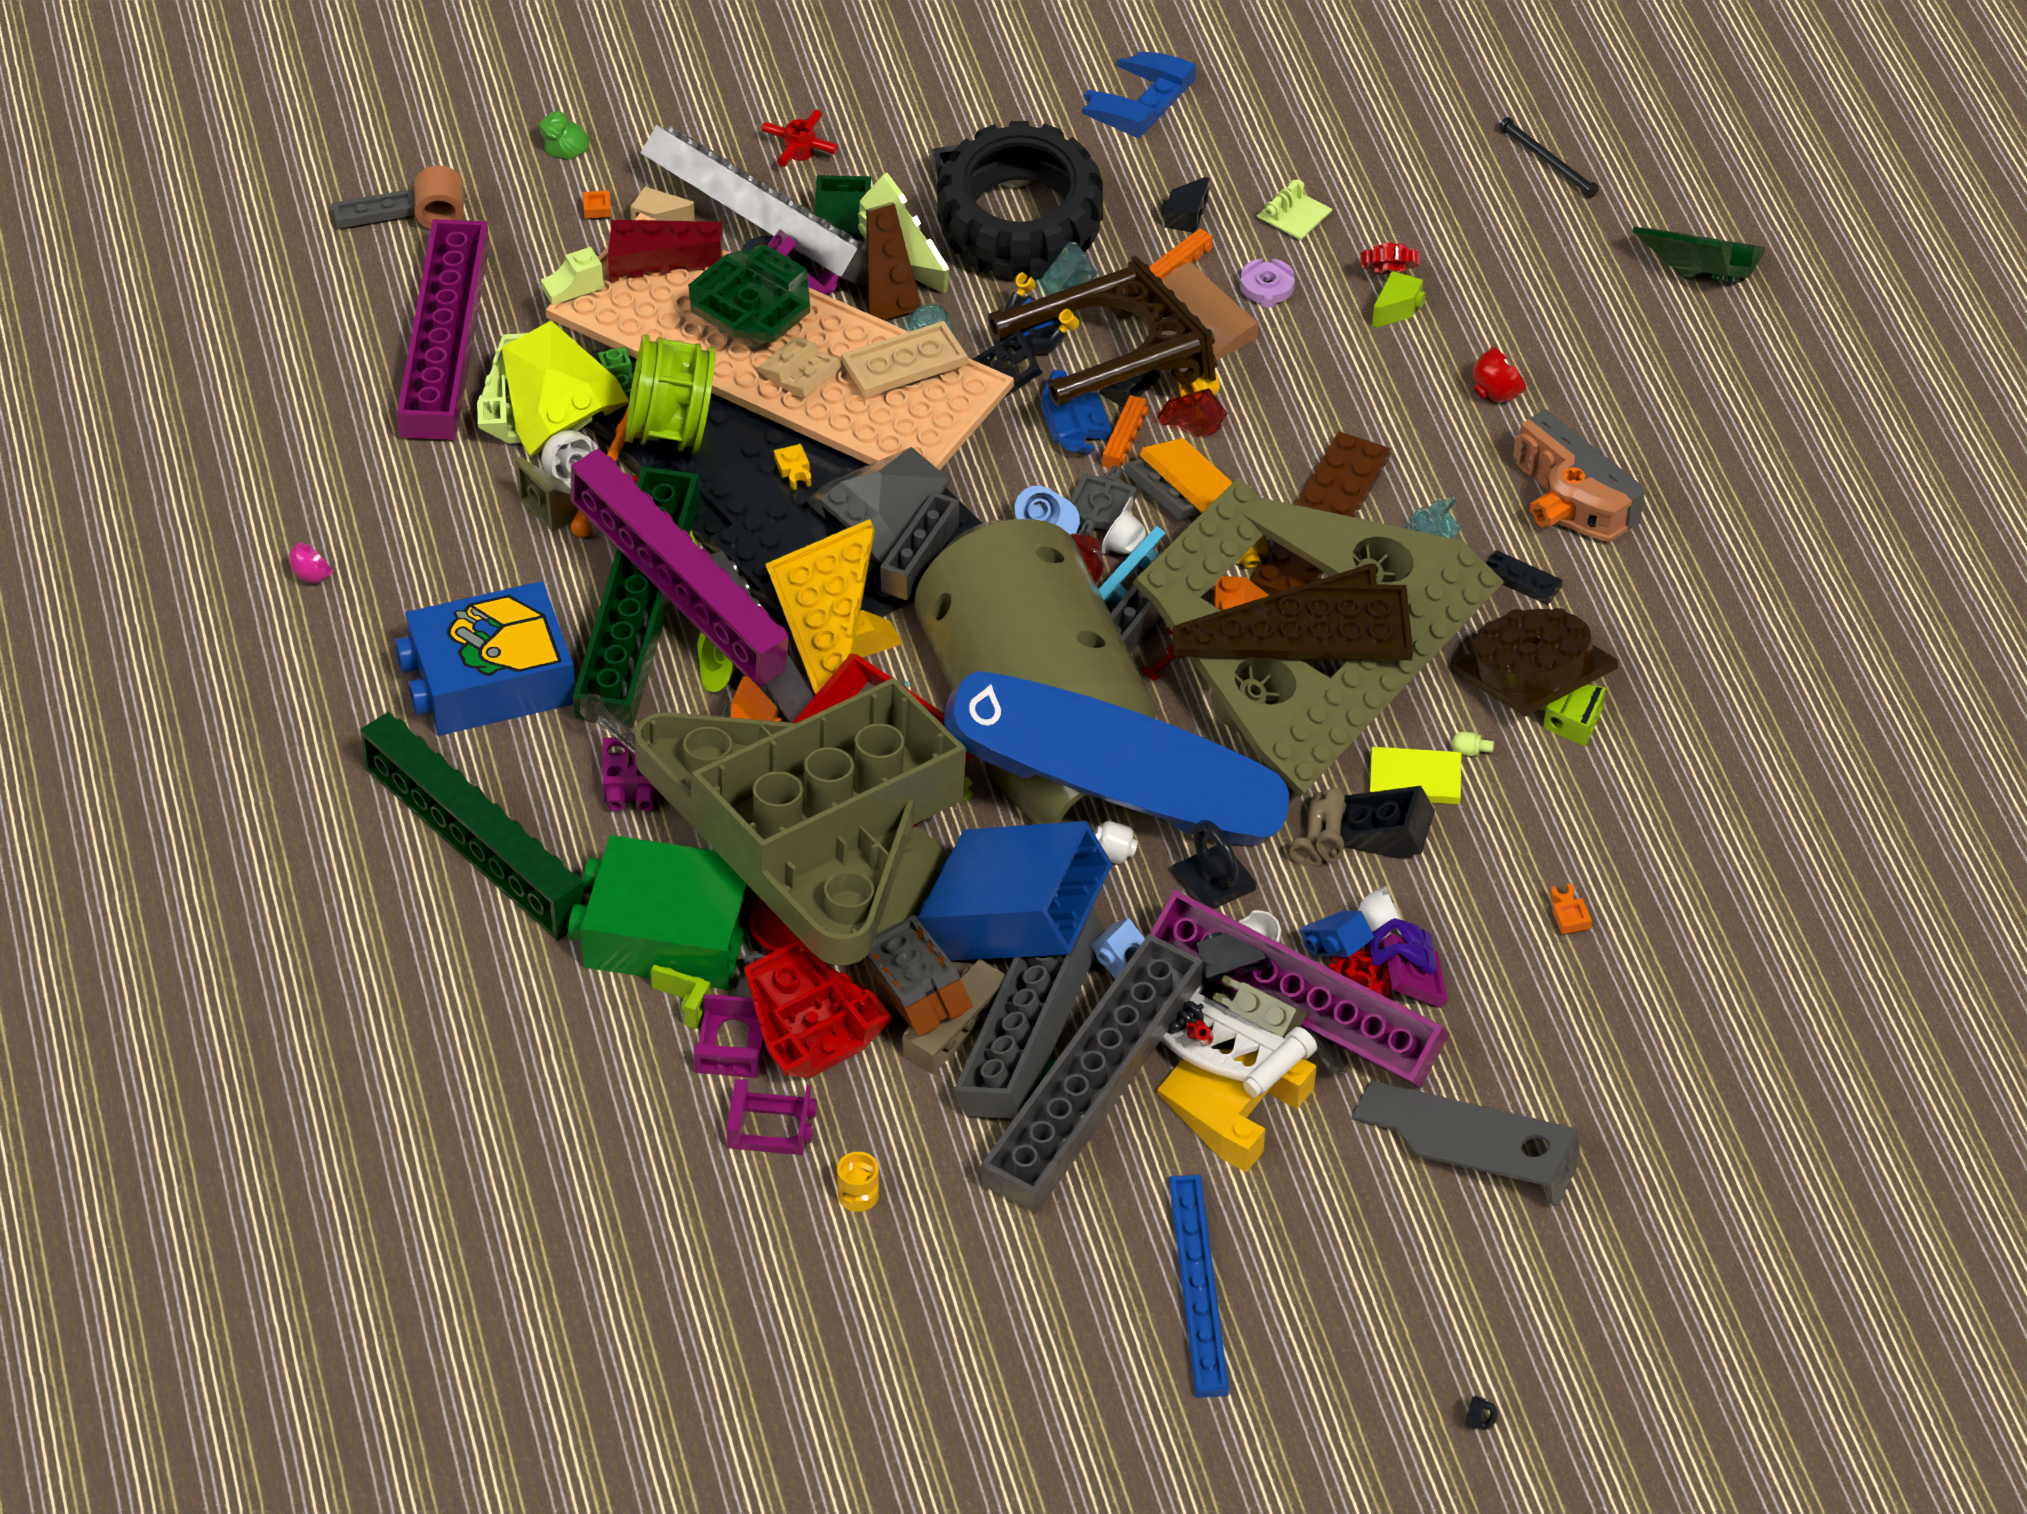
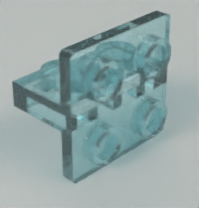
M1453 496L1444 501L1440 498L1427 509L1421 507L1411 516L1413 521L1403 528L1454 538L1462 527L1448 511L1457 500Z

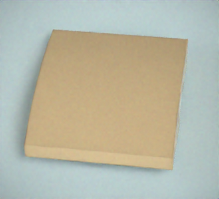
M794 337L761 364L759 371L783 389L806 398L839 370L841 364L839 358L818 352L815 342Z

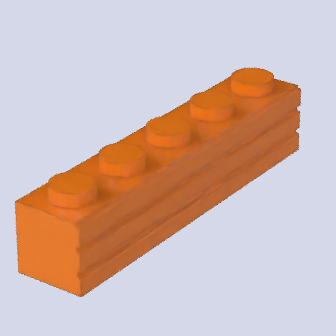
M1199 228L1150 266V270L1156 277L1159 276L1162 280L1185 263L1190 261L1193 264L1205 253L1211 251L1213 236Z
M1132 395L1129 396L1103 452L1102 467L1111 469L1114 465H1117V468L1118 466L1121 467L1122 464L1125 465L1127 452H1131L1132 441L1136 440L1137 430L1141 429L1143 417H1146L1149 407L1146 406V399Z

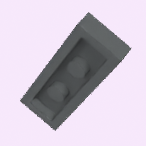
M412 189L332 203L337 229L414 216L415 198Z
M1143 458L1126 463L1124 473L1149 493L1154 500L1169 510L1173 516L1181 520L1200 513L1193 504Z

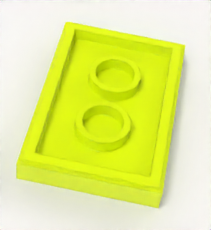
M1372 747L1370 792L1422 786L1431 803L1460 804L1462 752Z

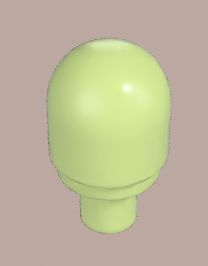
M1463 731L1453 737L1452 747L1455 752H1462L1461 755L1474 757L1475 755L1479 756L1480 751L1493 753L1494 741L1482 740V735Z

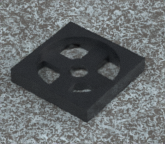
M1020 329L973 358L974 361L989 367L991 361L996 356L995 365L991 368L1014 378V387L1007 395L1043 373ZM1011 347L1021 348L1013 354L1007 353L1005 350ZM1028 358L1030 362L1028 369L1018 375L1016 371L1017 364ZM1011 361L1009 368H1002L1004 362Z

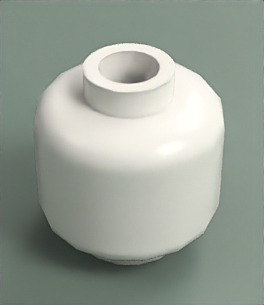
M1112 821L1104 822L1102 826L1097 825L1094 834L1112 863L1122 864L1127 857L1133 858L1138 840L1133 839L1131 827Z

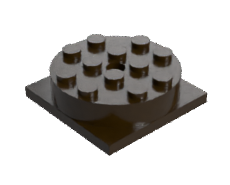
M1562 608L1513 609L1507 615L1485 623L1474 639L1473 652L1452 662L1453 672L1524 717L1619 668L1618 659L1592 644L1591 632L1587 624L1579 617L1566 612Z

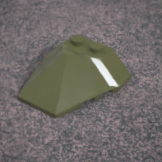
M914 826L912 828L877 934L915 915L921 904L928 899L941 874L942 864L948 853L922 828Z

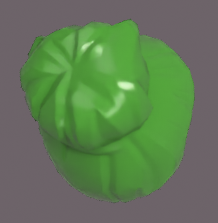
M554 111L549 113L537 125L541 136L545 138V151L550 156L570 160L586 152L589 147L587 133L580 125L569 122L563 112Z

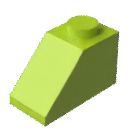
M1392 271L1374 305L1372 326L1378 328L1412 318L1417 307L1422 308L1425 301L1426 292L1422 291L1423 279Z

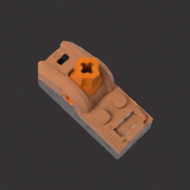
M1547 409L1521 423L1520 434L1515 436L1513 457L1516 458V464L1523 472L1532 476L1542 487L1549 490L1548 493L1530 504V512L1540 527H1551L1557 523L1586 536L1611 542L1640 524L1645 493L1636 480Z

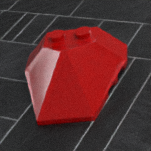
M798 940L744 967L767 1052L785 1076L814 1077L863 1051L891 1021L892 1016L873 992L867 988L865 990L851 981L850 976L844 972L842 974L837 972L828 963L816 957Z

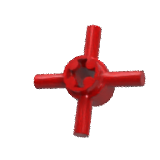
M813 110L807 120L795 119L789 122L786 128L766 121L763 123L762 132L784 138L786 149L777 160L780 166L786 167L791 159L805 161L811 158L814 148L834 155L837 153L838 144L816 138L813 128L822 117V113L819 110Z

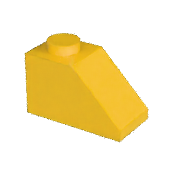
M864 610L860 611L852 654H857L863 658L902 645L901 638L889 620Z

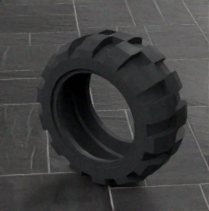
M1010 121L1009 127L997 128L993 124L982 128L975 134V140L970 141L965 138L950 154L949 161L941 169L937 182L938 221L942 225V234L951 249L956 254L961 253V258L966 264L979 272H982L985 268L993 271L994 277L998 279L1014 281V276L1021 272H1024L1028 275V278L1032 277L1034 280L1046 278L1050 270L1056 267L1062 272L1081 257V251L1086 252L1091 247L1100 231V222L1103 219V180L1099 168L1090 159L1091 155L1074 137L1066 140L1061 129L1044 123L1041 128L1029 126V121ZM1012 180H1028L1052 188L1064 199V202L1058 209L1045 217L1018 222L1000 219L989 214L977 204L976 200L985 191L997 184Z

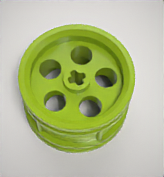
M643 334L631 387L625 432L626 442L632 443L634 438H638L639 443L645 445L647 440L658 441L663 438L678 441V451L683 452L685 447H690L691 453H698L705 429L712 390L715 346H708L707 350H701V344L666 340L662 337H657L656 342L650 341V335Z

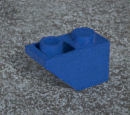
M1343 910L1299 929L1304 940V946L1311 956L1350 957L1374 938L1362 911Z

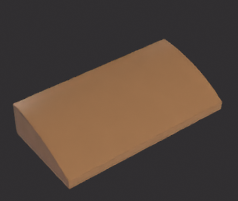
M1190 261L1162 279L1163 284L1169 290L1172 289L1175 296L1187 305L1188 310L1194 316L1197 315L1201 323L1212 331L1215 338L1213 354L1216 360L1257 339L1258 322Z

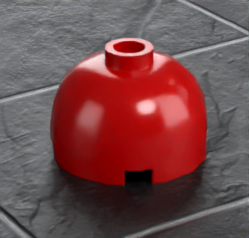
M1491 347L1475 362L1473 379L1476 385L1473 388L1481 399L1484 400L1487 397L1495 403L1502 404L1510 402L1525 391L1526 384L1514 365L1510 367L1504 361L1507 357L1495 347Z

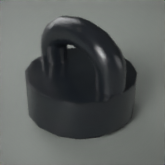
M1477 1395L1473 1396L1464 1422L1465 1426L1475 1430L1477 1428L1483 1430L1490 1429L1498 1418L1496 1406L1486 1401V1398ZM1483 1409L1489 1410L1490 1413L1489 1419L1485 1422L1480 1420Z

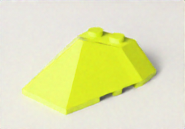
M553 321L547 322L502 347L516 432L530 457L541 452L545 443L554 434L565 431L600 411L607 416L629 404V400L617 378Z

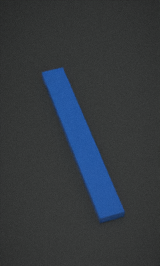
M1201 1174L1169 1176V1191L1195 1397L1229 1396V1384Z

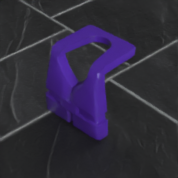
M1393 918L1372 932L1374 938L1370 940L1372 963L1375 966L1381 965L1397 953H1400L1416 966H1420L1429 975L1436 972L1435 954L1432 952L1434 951L1432 934L1427 930L1420 929V926ZM1395 927L1407 941V944L1396 943L1378 950L1381 939Z

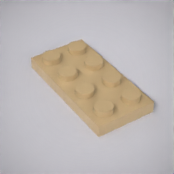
M945 321L841 354L843 365L865 398L968 364L967 354Z

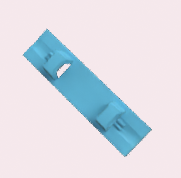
M1156 526L1099 588L1105 603L1108 601L1116 607L1128 593L1122 584L1138 566L1145 570L1158 554L1154 549L1165 535L1161 528Z

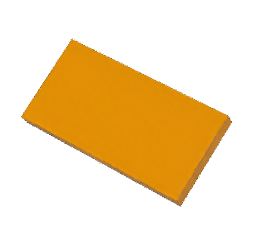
M1184 438L1142 447L1141 458L1201 513L1233 483Z

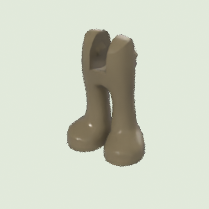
M1340 788L1328 789L1326 797L1322 792H1317L1313 795L1309 807L1307 838L1298 837L1290 845V856L1295 862L1305 866L1316 867L1322 864V857L1328 862H1335L1342 856L1344 840L1340 832L1346 803L1344 802V793Z

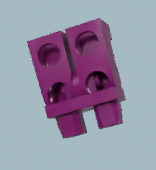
M630 737L602 738L604 802H607L609 811H622L625 809V802H636L637 809L640 811H652L654 802L659 801V791L639 771L635 764V737H633V765H631ZM613 746H620L625 751L609 753L608 750Z

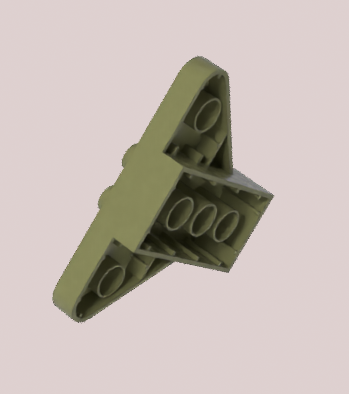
M895 678L889 679L798 723L659 712L645 717L635 728V764L639 771L816 957L833 965H850L859 962L870 952L913 825L963 801L966 747Z

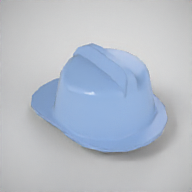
M1041 485L1030 486L1017 496L1014 505L1017 519L1046 521L1063 528L1071 537L1076 534L1080 525L1079 513L1076 507L1066 498Z

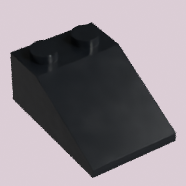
M1422 786L1345 795L1344 802L1346 803V808L1342 816L1340 832L1344 840V847L1390 857L1422 854L1435 813V809Z

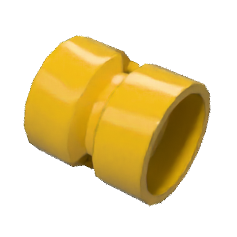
M851 1152L843 1156L837 1165L838 1200L840 1204L847 1210L854 1212H863L871 1209L879 1199V1168L876 1159L865 1152Z

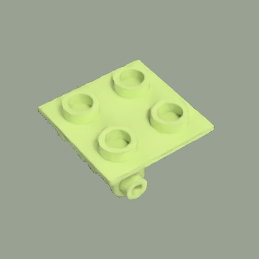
M1297 179L1289 182V186L1286 189L1284 188L1276 194L1274 200L1265 205V208L1257 215V218L1302 240L1332 212V209L1304 195V183Z

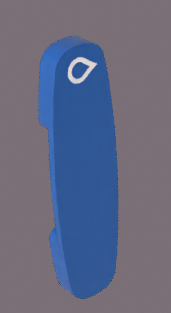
M984 671L968 675L952 691L948 699L944 715V726L966 747V751L1022 778L1029 779L1036 775L1042 776L1102 800L1173 821L1178 830L1192 835L1197 822L1209 820L1215 823L1225 834L1229 843L1252 847L1263 844L1279 831L1285 822L1289 806V791L1278 773L1246 756L1171 724L1068 690L1013 676ZM1205 833V838L1212 839L1208 833Z

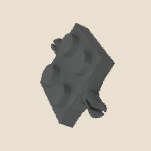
M1117 465L1112 466L1107 477L1084 473L1070 502L1076 507L1079 513L1080 524H1083L1079 531V536L1084 539V536L1085 540L1090 539L1094 528L1108 531L1122 513L1131 496L1134 498V503L1138 487L1119 481L1123 473V469L1120 466L1118 468Z

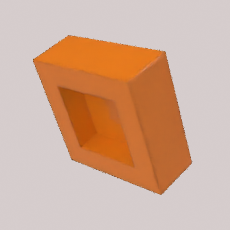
M609 190L582 192L584 218L611 217Z

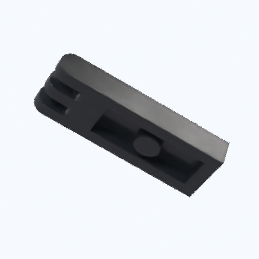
M1494 551L1491 558H1488L1485 562L1504 581L1502 585L1546 605H1549L1562 588V579L1500 551Z

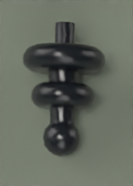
M1186 1001L1183 1006L1184 1010H1180L1177 1014L1178 1020L1170 1024L1171 1031L1177 1033L1181 1030L1182 1026L1186 1028L1189 1022L1204 1021V1014L1202 1012L1204 1005L1202 1003L1197 1005L1192 1001Z

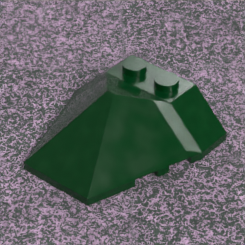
M1633 226L1632 231L1687 280L1712 276L1711 279L1739 282V277L1749 278L1765 252V247L1678 232Z

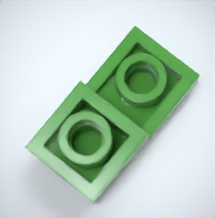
M626 347L598 353L600 364L617 378L628 400H630L634 375Z

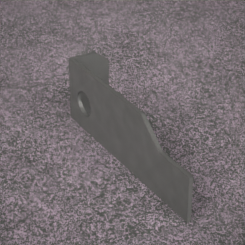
M1370 1081L1352 1116V1119L1355 1121L1397 1130L1418 1157L1545 1185L1548 1202L1554 1205L1560 1204L1578 1164L1580 1146L1577 1128L1377 1081ZM1532 1138H1541L1549 1144L1548 1151L1538 1157L1525 1155L1521 1151V1147L1524 1142Z

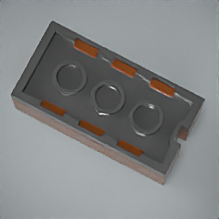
M915 915L875 936L872 948L866 959L878 984L918 1037L934 1031L940 1026L939 1022L947 1017L951 1019L958 1018L965 1011L973 1008L955 966Z

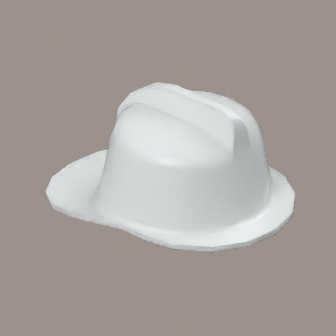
M1132 496L1129 498L1120 516L1108 530L1101 546L1103 554L1109 551L1121 555L1131 554L1145 539L1146 530L1143 524L1130 513L1134 499Z

